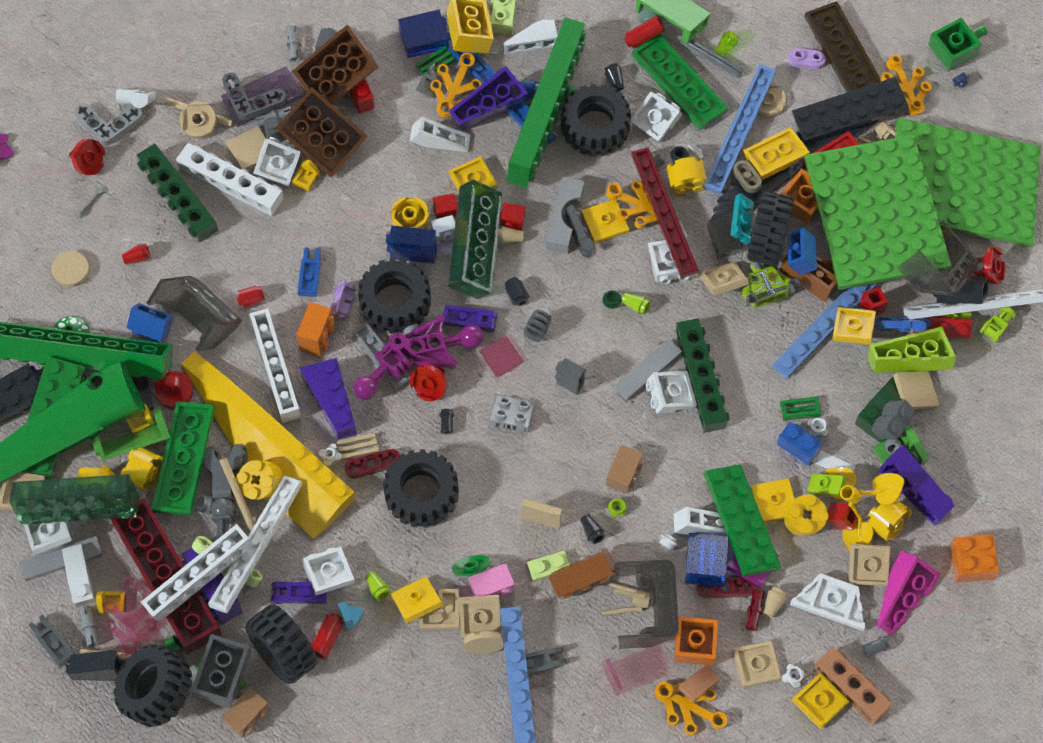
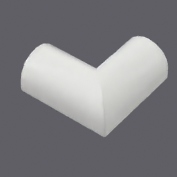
M119 88L116 90L117 103L132 104L137 108L153 103L156 98V92L151 90Z

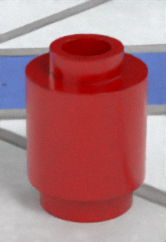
M256 285L238 290L239 294L236 295L238 305H242L243 308L260 304L261 301L265 300L262 287H256Z

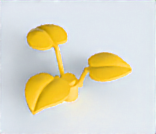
M827 468L825 470L826 475H839L847 478L846 485L840 490L841 497H833L849 502V507L852 508L858 518L854 530H843L842 533L843 541L848 551L850 552V544L869 545L874 535L873 527L868 525L869 522H863L854 504L861 500L862 494L876 495L877 502L882 505L893 504L901 495L904 478L893 473L881 474L873 480L872 487L874 491L870 492L855 488L857 477L850 468Z

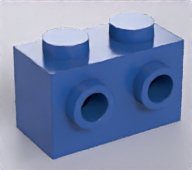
M805 228L788 233V266L799 275L816 270V238Z
M138 303L130 310L126 329L131 330L134 334L147 336L152 341L161 342L169 336L173 316Z
M789 422L777 441L778 446L807 466L812 463L822 446V443L816 436L809 435L800 425L793 424L792 422Z

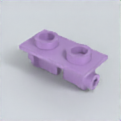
M347 279L336 285L334 290L336 297L329 307L332 310V316L337 315V318L340 320H345L348 317L351 304L344 301L352 302L355 292L353 284L348 283L346 285Z

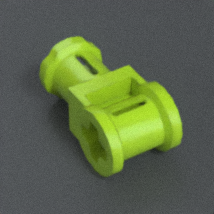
M1001 307L1000 313L997 316L994 314L984 324L979 333L986 334L996 344L1007 329L1009 321L1016 317L1014 310L1010 307Z

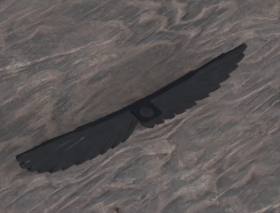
M879 120L804 145L812 154L848 131L854 138L879 122ZM798 132V133H797V136L799 137V139H800V140L802 141V143H803V140H802V138H801V135H800V133ZM804 158L799 159L790 167L763 179L761 189L755 193L745 191L739 181L734 179L731 182L733 186L723 191V195L717 199L718 204L713 208L715 213L711 217V221H713L711 227L712 230L717 229L715 236L718 238L731 228L736 195L741 193L754 202V209L760 204L763 192H774L801 169L806 167L804 165Z

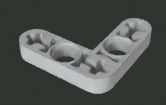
M81 103L75 107L77 119L102 145L114 143L138 125L144 118L141 108L130 106L106 123L88 104ZM81 111L87 112L88 118H87L83 113H80V112H81ZM93 121L100 122L99 126L95 128L91 127L90 124ZM124 122L125 126L118 129L115 127L117 123ZM103 130L106 135H109V138L103 137L101 131Z

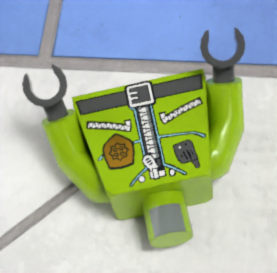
M755 262L750 265L753 273L748 275L749 285L743 286L742 296L746 301L747 307L752 303L753 308L756 309L787 298L789 289L793 293L795 292V287L801 289V283L798 278L791 279L780 271H776L772 266L763 269L761 263Z

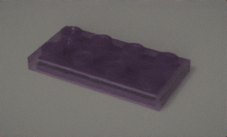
M287 66L243 85L248 99L274 89H282L285 92L287 99L285 105L303 97ZM227 93L221 95L237 127L255 119V117L248 120L239 119ZM240 93L233 95V99L236 100L242 97ZM259 101L256 104L259 108L266 105L264 101ZM243 104L240 105L241 111L246 113L247 111L244 109ZM271 111L266 112V113L261 114V115H258V116H256V117L265 115V114H267V113H270Z

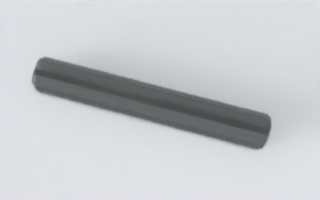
M692 39L688 44L680 41L685 47L733 76L739 78L742 75L743 68L695 39Z

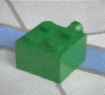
M959 18L931 33L928 45L946 69L950 71L978 56L982 46L978 39L986 36L988 31L983 24L971 30L965 21Z

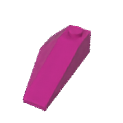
M901 551L890 572L877 627L892 635L907 619V614L912 608L916 609L920 605L918 603L924 595H929L940 573L918 557Z

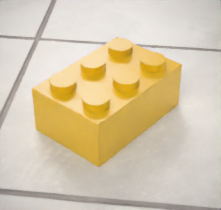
M450 0L446 14L453 51L488 54L494 37L486 0Z

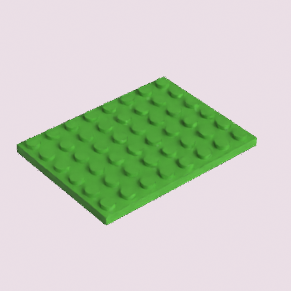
M903 118L897 119L895 138L910 135L915 137L941 229L1018 245L1033 246L1041 146Z
M914 135L805 155L804 159L839 290L951 269V262Z

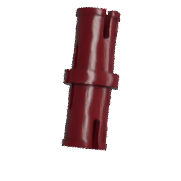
M754 589L752 592L750 606L747 608L748 618L745 625L747 630L758 631L760 615L763 614L762 604L765 596L763 590Z

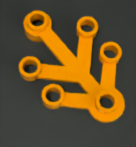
M467 52L461 55L459 60L461 66L453 83L448 73V66L446 64L438 66L437 73L442 76L448 90L446 99L441 90L442 84L439 80H433L430 84V89L435 92L439 102L436 111L443 118L451 117L448 111L461 101L453 102L455 96L477 89L473 86L475 82L479 86L482 85L479 79H474L471 83L460 86L467 68H471L474 64L475 58L471 53ZM463 60H469V64H465ZM440 68H445L446 72H441ZM437 83L439 88H434L433 84ZM442 107H447L448 111L444 112Z
M896 54L890 56L886 65L888 69L895 71L900 82L898 83L901 90L907 96V98L905 97L909 106L907 112L912 116L922 114L925 109L922 101L931 90V84L926 81L922 82L917 97H915L913 90L918 80L924 75V69L916 67L912 72L910 82H908L901 66L902 58ZM884 72L880 80L884 81L887 80L885 77L890 79L893 76L889 72Z
M636 180L631 185V191L636 193L639 199L623 193L619 184H609L606 190V195L609 199H620L636 206L629 209H620L617 215L620 221H627L628 217L644 212L652 213V215L646 217L638 216L634 222L636 228L643 229L646 224L657 221L652 206L642 188L643 184L640 181Z
M660 682L655 687V697L664 703L667 712L666 721L669 726H676L679 722V716L674 712L672 701L680 706L685 722L684 731L688 736H694L697 732V726L693 723L690 711L710 721L714 729L721 730L726 726L727 717L724 713L716 712L713 714L695 704L704 700L708 702L714 701L716 698V691L710 688L702 697L692 703L686 696L682 697L676 694L681 692L678 688L683 683L671 685L668 682ZM667 690L668 694L662 695L661 691ZM712 692L714 696L709 698L706 696V693ZM675 717L677 721L672 723L669 718ZM720 719L722 721V724L717 725L715 723V720ZM692 726L695 731L689 732L687 728Z

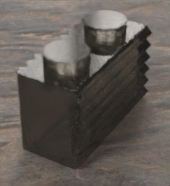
M730 214L710 219L706 224L718 259L737 254L743 247V243L739 238L731 236L732 219Z

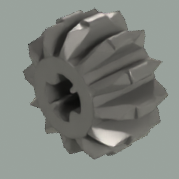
M536 309L524 328V336L531 341L540 342L551 324L552 316L545 311Z

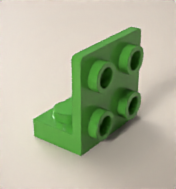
M911 425L906 426L898 439L901 445L922 466L930 457ZM887 440L873 447V451L882 465L892 455L886 451L885 444Z

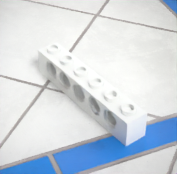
M187 143L176 159L178 169L270 216H273L284 200L282 190L277 185H270L261 177L250 175L247 170L239 169L231 162L219 159L214 153L203 151L198 145L193 146Z
M267 308L250 313L253 329L282 423L301 418L299 407L269 310Z
M236 524L147 596L141 603L159 623L253 546L252 542Z

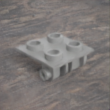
M497 395L490 418V425H494V428H504L505 424V430H507L508 425H511V431H513L515 426V431L528 432L535 402Z

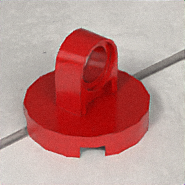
M90 138L82 139L69 153L74 169L80 174L96 175L104 166L103 155L106 156L103 145L97 140Z
M989 247L984 257L974 258L970 262V271L976 276L985 275L987 281L992 285L1001 284L1000 281L1004 280L1006 273L1005 261H1001L1000 256L1003 255L1002 250L999 247ZM978 263H983V268L980 271H975V266Z
M420 365L410 376L411 388L414 387L419 398L433 402L441 398L448 388L445 370L433 365Z
M179 371L167 372L163 379L157 380L155 385L156 398L164 407L175 409L176 402H190L194 394L192 381L186 374Z

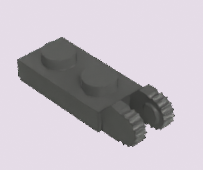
M574 205L568 206L565 218L569 228L572 229L575 243L582 256L590 257L594 247L592 239L588 238L587 229L581 224L579 211H576Z
M41 615L39 616L40 622L45 625L46 629L39 632L37 626L32 622L29 624V627L58 667L61 668L67 661H70V655L75 653L52 624L50 625L46 618Z
M563 647L549 650L544 649L526 654L528 676L568 664L567 659L551 662L549 657L563 653Z

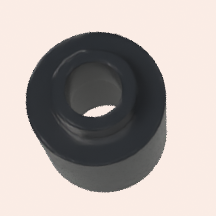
M513 277L505 282V290L512 304L517 306L525 305L530 296L523 282L518 277Z

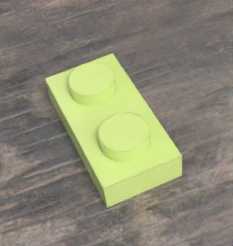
M565 550L527 562L533 582L549 578L550 573L569 565Z

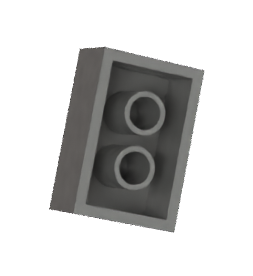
M211 634L191 688L192 697L230 709L233 706L251 654L250 646Z

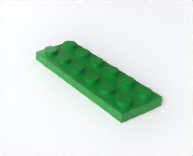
M661 34L632 52L631 56L667 96L681 108L680 110L699 131L728 112V107Z
M47 356L27 422L81 384L86 368ZM59 454L46 458L27 468L24 472L43 475L45 478L51 479Z
M176 402L169 432L170 438L167 440L151 509L154 513L192 515L215 413L214 405Z
M741 464L706 470L704 472L705 480L743 577L780 570L782 567Z

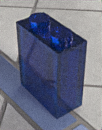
M440 9L398 19V27L407 58L436 52L444 46L449 49L451 35L449 30L446 31L445 15H441Z
M391 225L390 232L386 234L387 252H390V258L435 264L437 253L436 230Z
M699 532L689 533L685 584L725 587L728 536L702 534Z

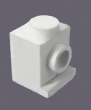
M453 215L431 221V229L436 245H440L442 240L448 241L457 237V233L460 232L459 223L454 221Z

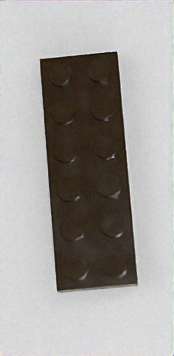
M837 1L805 12L804 17L846 93L881 82L879 74Z

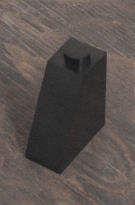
M985 275L942 279L933 288V296L937 298V303L983 304L988 295V281Z
M116 650L70 655V661L66 663V673L72 680L115 681L119 676V669L122 668V660Z

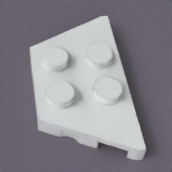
M820 573L813 582L808 584L800 594L791 600L790 605L861 631H864L865 628L858 586Z

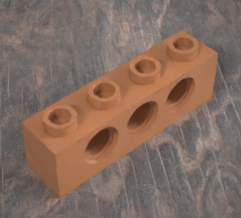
M832 647L816 662L814 669L818 673L821 672L850 701L849 704L872 726L892 706L890 698L885 693H880L875 688L876 686L872 680L866 679L860 674V669L855 664L851 665L846 660V656L842 651ZM834 668H842L844 670V674L836 673ZM849 682H856L859 685V688H852L849 685ZM864 696H871L874 702H866Z

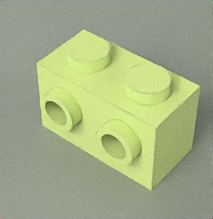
M516 0L490 1L492 15H489L494 34L512 35Z

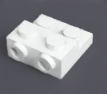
M650 92L631 118V123L660 143L668 130L672 129L682 113L679 111L681 109L673 102L671 104L665 101L666 98L659 92L656 94Z
M276 138L264 139L253 174L288 187L301 152L294 145L288 143L286 146L279 144L280 140Z
M665 240L648 243L656 283L668 284L673 279L679 278L680 281H685L690 278V276L680 278Z
M688 371L654 372L647 379L646 389L651 391L652 395L651 407L656 409L657 414L674 413L676 410L694 409L697 406Z
M61 507L23 520L34 555L72 541Z
M341 547L329 548L325 552L310 554L303 558L304 569L316 595L354 583V577Z

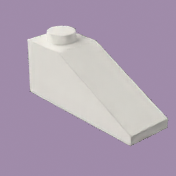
M544 19L535 22L505 41L504 55L553 48L557 38L554 19Z
M421 117L412 125L410 142L427 148L468 152L471 135Z
M685 507L674 514L675 533L690 536H727L720 515L717 512Z
M82 544L62 549L73 604L78 607L96 602Z

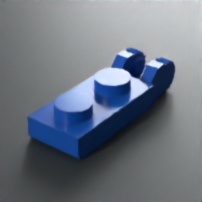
M305 247L303 259H301L298 296L317 297L321 248H316L315 260L309 259L310 250Z
M880 317L875 320L874 328H880V331H891L892 328H899L901 332L910 331L912 328L915 332H924V330L930 327L931 323L925 318Z

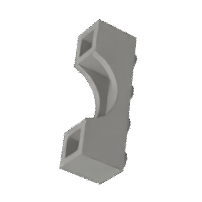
M563 177L561 183L557 184L556 194H558V197L552 203L554 213L549 215L547 226H550L549 232L545 231L543 242H546V250L568 254L572 240V229L563 222L562 216L568 206H580L584 192V181Z

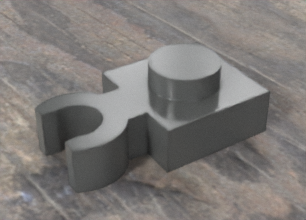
M434 63L428 69L429 74H423L416 88L417 91L430 98L435 94L430 89V84L433 80H438L436 78L440 76L433 70ZM434 83L433 87L438 88L439 85Z

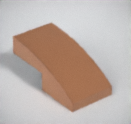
M706 665L688 678L678 689L693 703L721 679Z

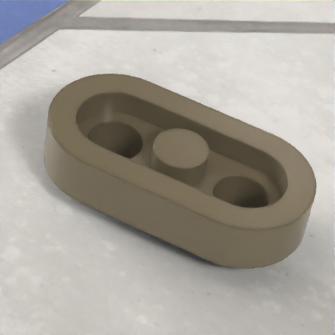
M745 160L736 162L733 167L734 176L744 190L749 193L758 192L761 189L762 180L753 166Z

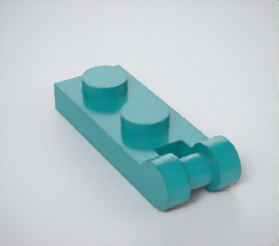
M740 193L735 196L731 236L739 238L744 244H748L752 236L750 230L754 202Z

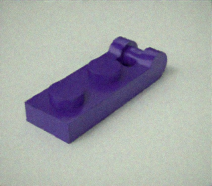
M445 305V321L443 325L463 328L468 325H476L481 330L492 333L496 329L494 323L497 320L498 313L491 310ZM482 318H486L487 322H482Z
M272 582V590L274 591L271 596V603L327 604V592L316 595L311 582ZM287 590V595H281V591Z

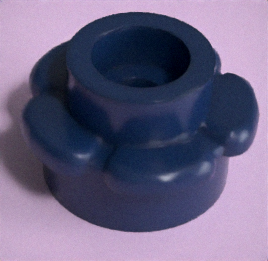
M963 72L953 78V86L956 87L958 85L961 88L966 85L969 75L967 76Z

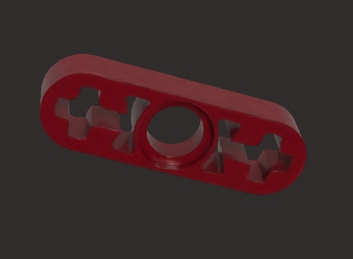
M388 449L350 459L345 464V473L349 478L356 479L390 469V464L392 463L388 460L389 456L392 455L394 460L398 461L400 454L395 449ZM381 457H383L384 465L381 464ZM369 460H376L378 462L377 467L369 468L367 466ZM362 462H364V468H365V470L362 469V466H361V463H362ZM352 465H355L357 472L350 470Z
M742 577L703 578L699 580L696 591L702 598L749 597L752 595L755 584ZM714 583H717V587H716V591H717V592H714V590H715V588H713V587H714ZM728 583L731 586V590L723 592L720 589V585ZM734 583H737L736 587H742L743 583H747L748 591H744V588H737V592H734ZM703 584H707V587H709L708 592H704V589H702Z

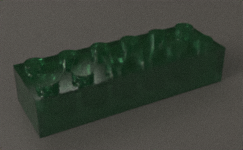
M473 179L459 188L448 287L478 300L492 293L502 192Z
M130 474L13 482L9 502L20 524L31 525L37 523L49 524L52 522L137 517L140 497Z

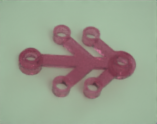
M126 577L122 581V590L126 593V615L116 606L113 600H106L103 607L105 612L112 613L126 626L125 634L116 626L114 620L107 619L104 622V630L114 634L121 641V650L130 655L134 651H139L141 646L140 640L148 632L154 631L157 626L156 620L149 618L136 634L134 632V627L149 613L143 606L134 615V593L138 589V581L134 577ZM132 584L133 589H127L126 585ZM110 603L114 607L112 609H107L106 605ZM112 623L114 627L109 629L106 627V624ZM147 623H154V627L149 628L147 626ZM133 642L134 647H127V643Z

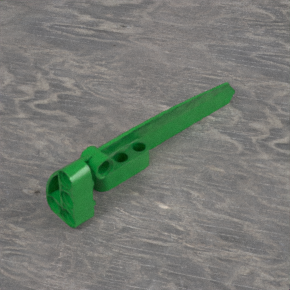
M119 361L98 373H92L88 379L0 442V483L52 455L61 454L98 435L107 426L121 419H130L145 411V405L124 363ZM98 377H101L102 384L99 387H97L95 383L96 379Z

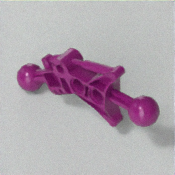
M439 315L436 319L412 329V332L408 334H393L382 350L375 352V359L380 363V366L370 376H361L355 381L353 386L354 393L362 400H369L377 393V384L388 373L392 377L400 379L401 374L406 373L405 369L409 370L413 365L428 364L435 367L455 369L457 361L449 355L446 348L462 344L467 348L473 349L480 346L484 339L481 328L476 325H468L459 334L443 337L442 326L445 317L444 315ZM426 332L425 335H423V336L415 337V336H417V335H420V334ZM437 342L440 346L432 347L430 343ZM418 346L421 348V350L414 351L412 347Z

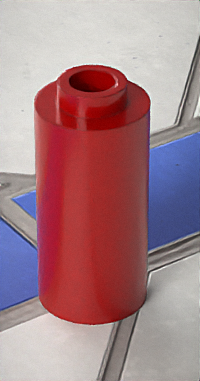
M656 15L625 33L626 37L624 40L629 48L632 46L635 49L666 30L662 21Z
M335 613L325 616L312 643V649L315 651L316 657L327 660L344 625L341 616Z

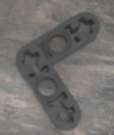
M227 73L222 78L228 98L237 117L241 120H248L286 104V94L282 89H274L248 99L235 73ZM228 80H232L234 82V88H232ZM235 93L242 94L240 99H233ZM259 101L266 103L262 108L256 106ZM243 104L244 109L247 111L246 113L241 111L240 105Z

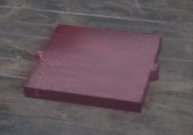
M506 335L495 342L491 341L490 345L479 350L497 378L508 371L512 372L513 368L524 363Z
M607 658L604 660L602 667L617 696L621 693L623 687L610 659Z

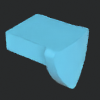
M346 601L338 604L346 629L350 630L360 621L364 612L358 607L347 606Z

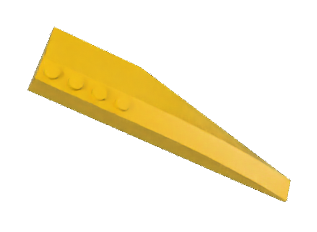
M194 351L181 363V366L204 402L215 406L214 418L232 446L241 443L245 445L248 452V462L261 460L275 463L282 471L283 476L285 475L302 482V487L286 515L313 540L356 501L355 493L261 406Z

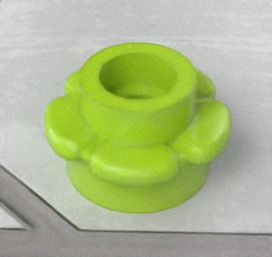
M613 499L608 504L609 513L613 517L625 515L627 504L622 499Z

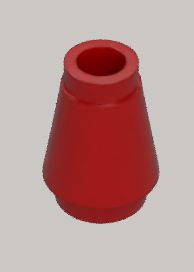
M140 243L124 254H121L125 265L147 261L151 257L146 243Z

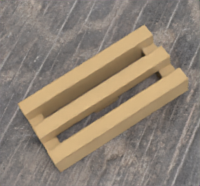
M375 433L337 441L339 453L342 455L341 461L379 452ZM374 446V448L343 454V452L359 450L362 448Z

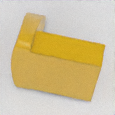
M311 160L303 161L292 180V185L309 192L317 177L319 178L321 175L317 166Z
M145 403V411L130 419H126L132 433L155 424L154 417Z
M98 591L96 603L99 614L125 612V592Z

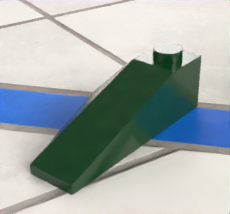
M894 377L868 402L858 414L855 422L856 426L880 443L887 439H880L872 431L873 424L882 415V410L889 401L901 400Z

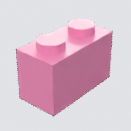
M506 563L469 577V585L474 596L499 595L507 597L512 594V591H515V584Z

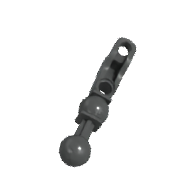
M243 443L235 444L231 455L227 458L235 478L241 468L248 462L247 448ZM214 446L206 448L204 464L212 472L213 476L212 499L214 502L211 507L213 515L211 520L217 524L216 536L211 540L214 543L228 531L229 524L235 523L233 517L236 513L234 504L236 498L219 461L221 460V453Z

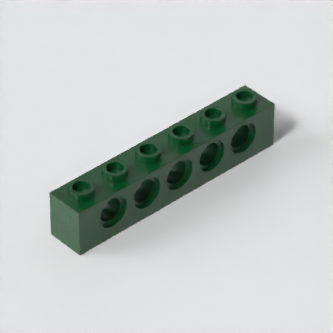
M155 143L136 154L138 159L137 166L142 172L145 171L148 174L147 179L149 182L158 187L157 192L159 195L168 200L169 208L178 213L177 217L182 225L186 224L188 226L187 230L192 238L196 237L201 242L218 231L214 218Z
M699 318L676 322L675 331L697 403L696 407L703 433L726 429L730 417L728 410H724V395L722 392H719V377L713 371L715 363L708 353L710 352V345L704 339L705 327L703 324H700ZM690 339H696L698 342L693 343V342H690L689 340H690ZM694 356H701L703 359L697 360ZM699 373H706L707 376L701 377ZM710 390L712 393L706 394L703 391ZM714 407L717 411L712 412L708 408Z

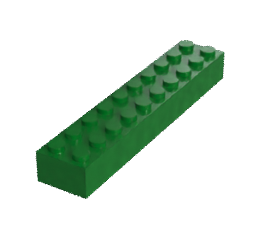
M564 17L509 160L507 182L528 188L530 182L535 180L536 168H539L542 152L545 153L548 142L546 141L551 137L552 125L557 121L558 109L562 108L563 96L568 92L569 80L572 81L574 67H577L580 59L579 54L583 52L585 46L584 41L587 34L584 31L585 23Z
M0 322L1 360L16 359L22 363L31 361L37 362L39 365H45L48 356L84 366L86 369H91L94 372H100L122 361L132 377L139 378L144 376L150 377L152 380L163 379L172 367L173 344Z

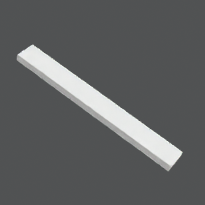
M1043 289L987 296L983 304L933 303L904 308V315L909 319L1039 303L1043 302Z
M283 476L248 536L253 546L231 564L208 603L210 608L228 613L302 487L301 481Z

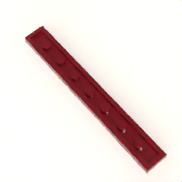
M649 147L632 151L631 157L680 278L697 274L699 269Z

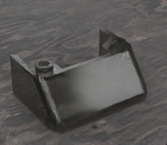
M943 220L939 224L951 262V268L938 271L920 250L897 268L916 291L953 296L960 291L977 268L978 261L975 255Z
M193 276L160 279L146 302L148 305L160 304L163 310L168 313L179 312L202 333L199 338L200 342L196 347L197 351L216 348L242 322L237 314Z
M670 560L614 562L616 576L636 575V583L639 588L653 590L655 627H646L640 631L639 635L618 636L619 649L648 648L675 638L679 632L674 564Z

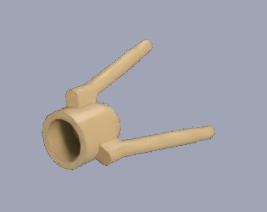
M882 122L875 129V132L878 134L875 138L878 141L888 140L895 136V131L887 122Z
M610 582L609 586L617 588L615 590L616 593L631 596L632 604L635 607L602 611L601 614L642 612V608H648L649 592Z

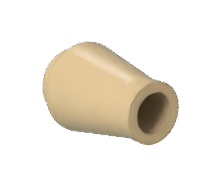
M504 226L496 229V243L502 245L523 242V231Z
M772 587L771 591H768L763 614L774 618L777 611L786 601L787 593Z

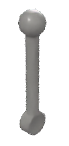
M97 187L95 194L80 210L76 211L78 217L83 215V211L98 195L103 194L102 187Z

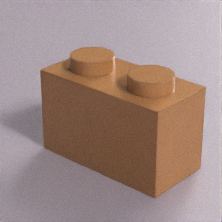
M621 445L606 478V486L628 494L629 489H633L636 484L637 477L635 475L637 471L641 472L645 462L642 460L643 453Z
M249 687L224 714L222 719L228 727L242 738L245 734L249 735L255 728L254 724L259 719L265 718L269 712V705L266 700Z

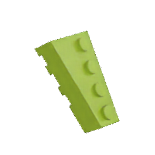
M942 327L871 344L868 350V360L874 373L953 370L956 358Z

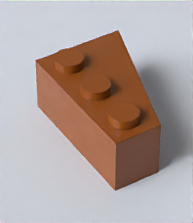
M788 254L783 259L779 271L791 279L798 278L803 288L822 301L826 302L838 289L831 259L827 261L817 257V269L804 275H799L788 266Z
M607 547L601 549L599 553L592 556L588 555L584 557L585 559L550 573L548 577L558 598L562 596L564 599L575 595L574 591L578 589L585 591L593 587L592 583L597 581L604 583L612 579L611 575L615 572L616 567Z

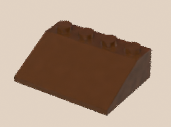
M346 25L292 71L307 92L312 87L329 103L334 105L374 72L378 65L356 29Z
M312 87L275 128L331 178L367 138L364 132Z

